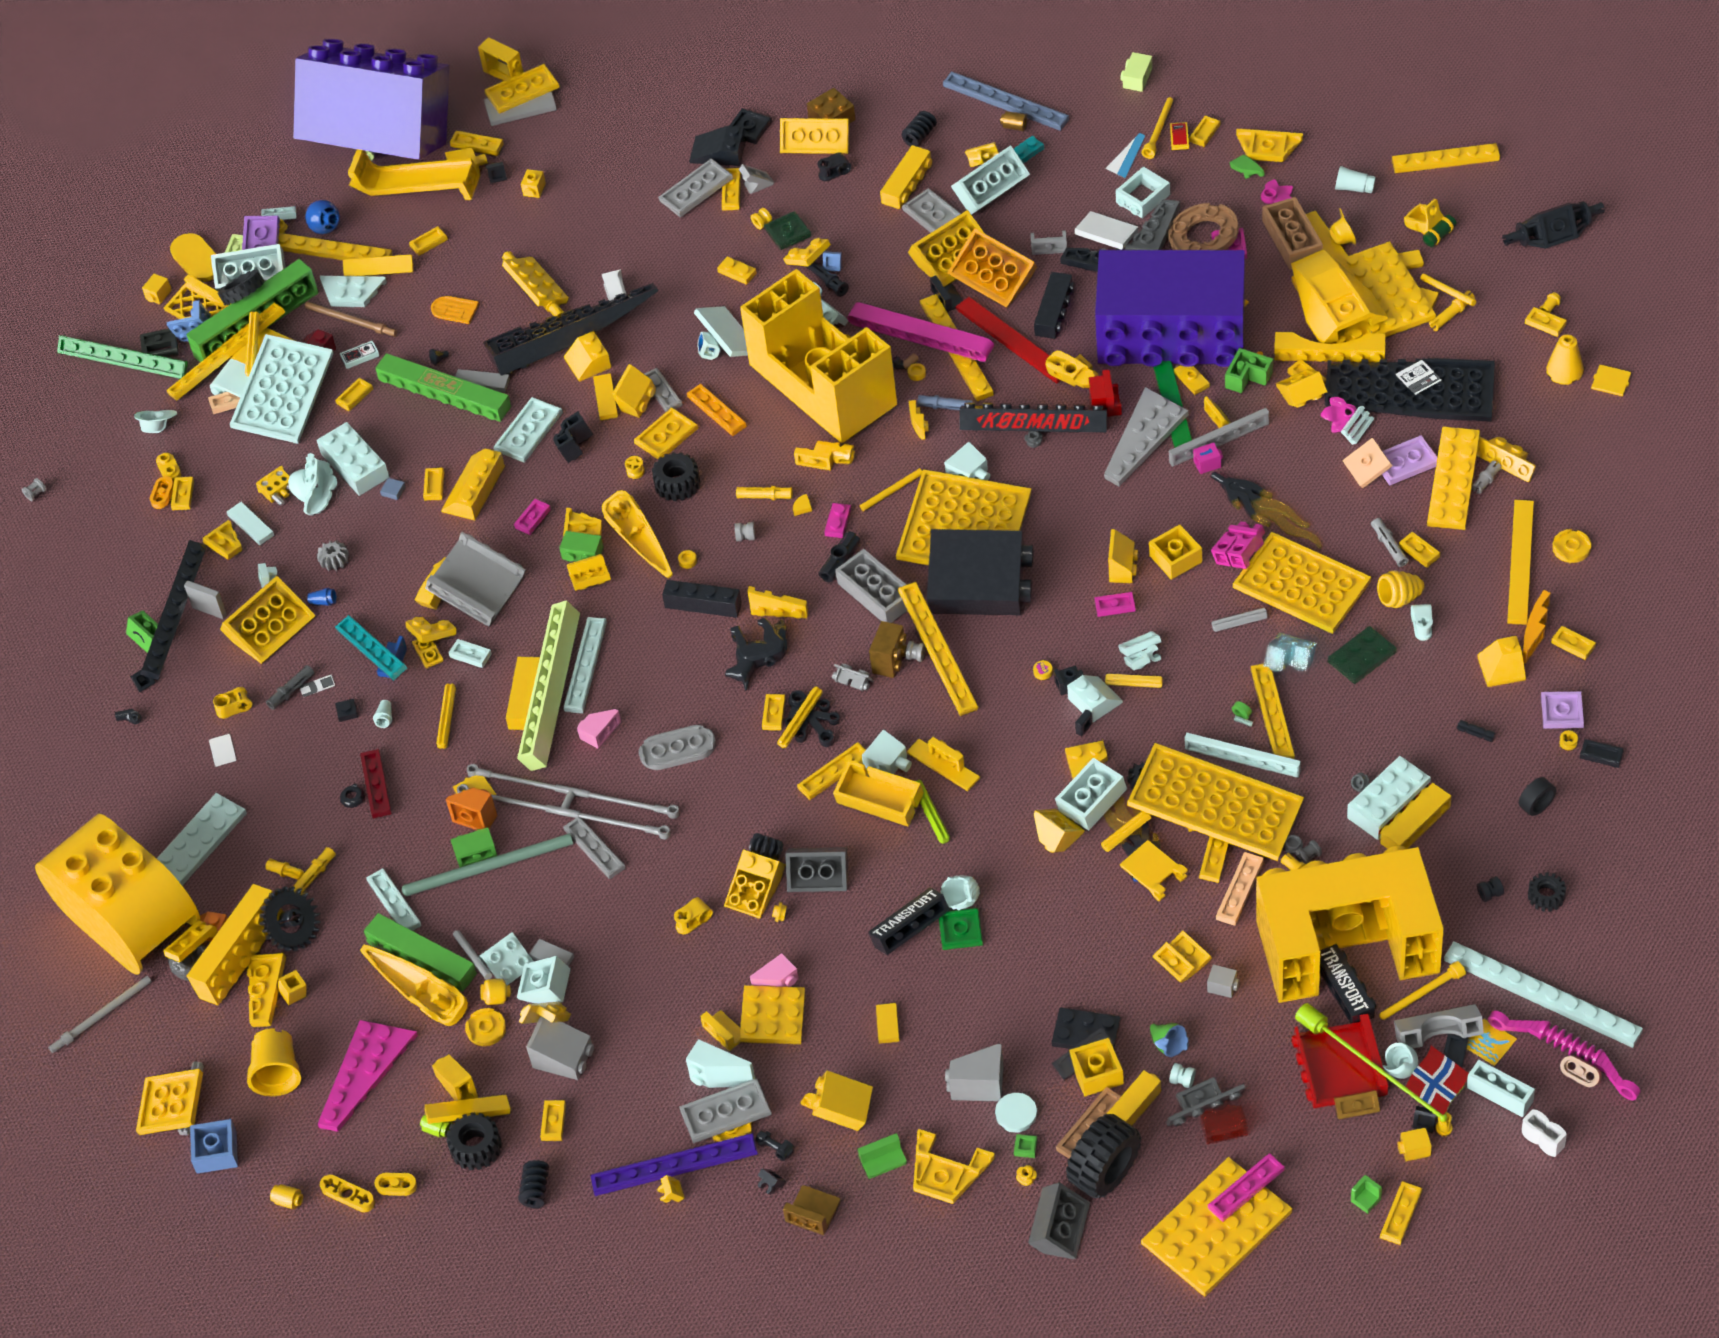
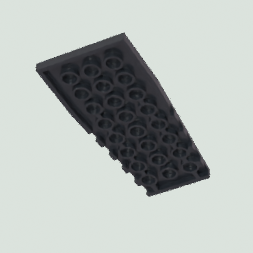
M1428 358L1416 359L1415 362H1406V359H1398V362H1387V359H1380V362L1368 363V359H1361V363H1350V360H1343V363H1331V360H1328L1327 392L1325 393L1324 406H1331L1330 398L1340 397L1347 404L1354 405L1356 409L1364 406V411L1432 419L1492 422L1495 361ZM1423 360L1441 381L1418 394H1414L1396 374Z

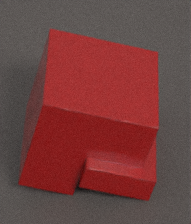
M1102 370L1103 376L1088 377L1091 407L1092 405H1103V408H1108V416L1122 415L1118 383L1112 384L1110 370Z

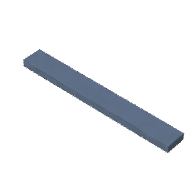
M952 71L943 81V87L1009 112L1027 114L1028 119L1060 131L1069 121V115Z

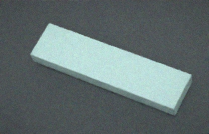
M383 868L366 877L367 882L396 923L411 931L421 926L419 919Z

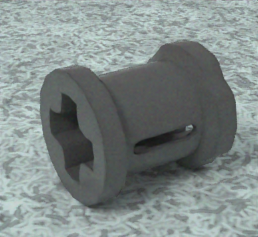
M1312 840L1303 849H1297L1295 854L1299 862L1307 864L1316 856L1320 857L1322 850L1317 842Z

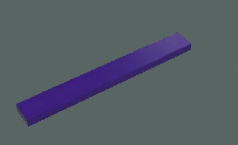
M751 1133L592 1174L593 1191L595 1196L660 1180L666 1175L672 1177L757 1155L758 1152L754 1135Z

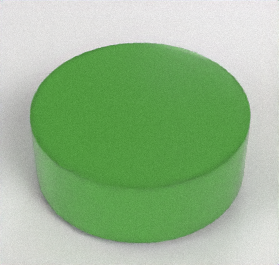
M1237 701L1232 707L1233 713L1241 717V719H1248L1252 714L1250 707L1242 702Z

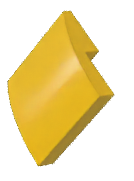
M1184 931L1170 944L1166 942L1152 956L1180 983L1192 977L1212 959Z

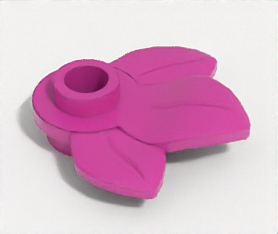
M1275 179L1266 183L1265 189L1261 193V200L1264 203L1272 204L1292 198L1290 195L1293 186H1278Z
M1340 397L1330 398L1331 406L1326 407L1320 416L1333 422L1331 432L1338 433L1341 432L1357 409L1354 405L1347 404ZM1350 410L1352 414L1347 415L1345 411Z

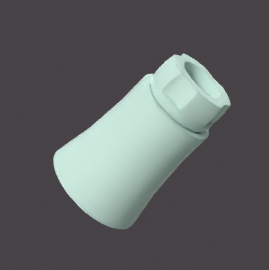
M1340 166L1335 190L1372 193L1376 177Z

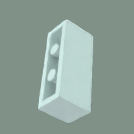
M1480 1060L1477 1061L1468 1074V1089L1521 1117H1524L1533 1103L1534 1088Z

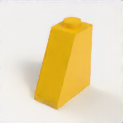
M450 1054L438 1059L432 1065L435 1076L455 1101L478 1098L471 1075Z

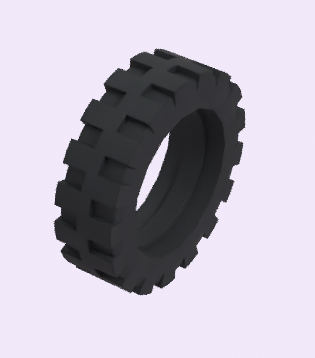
M254 269L227 283L217 294L224 305H230L255 292L265 281L258 269Z

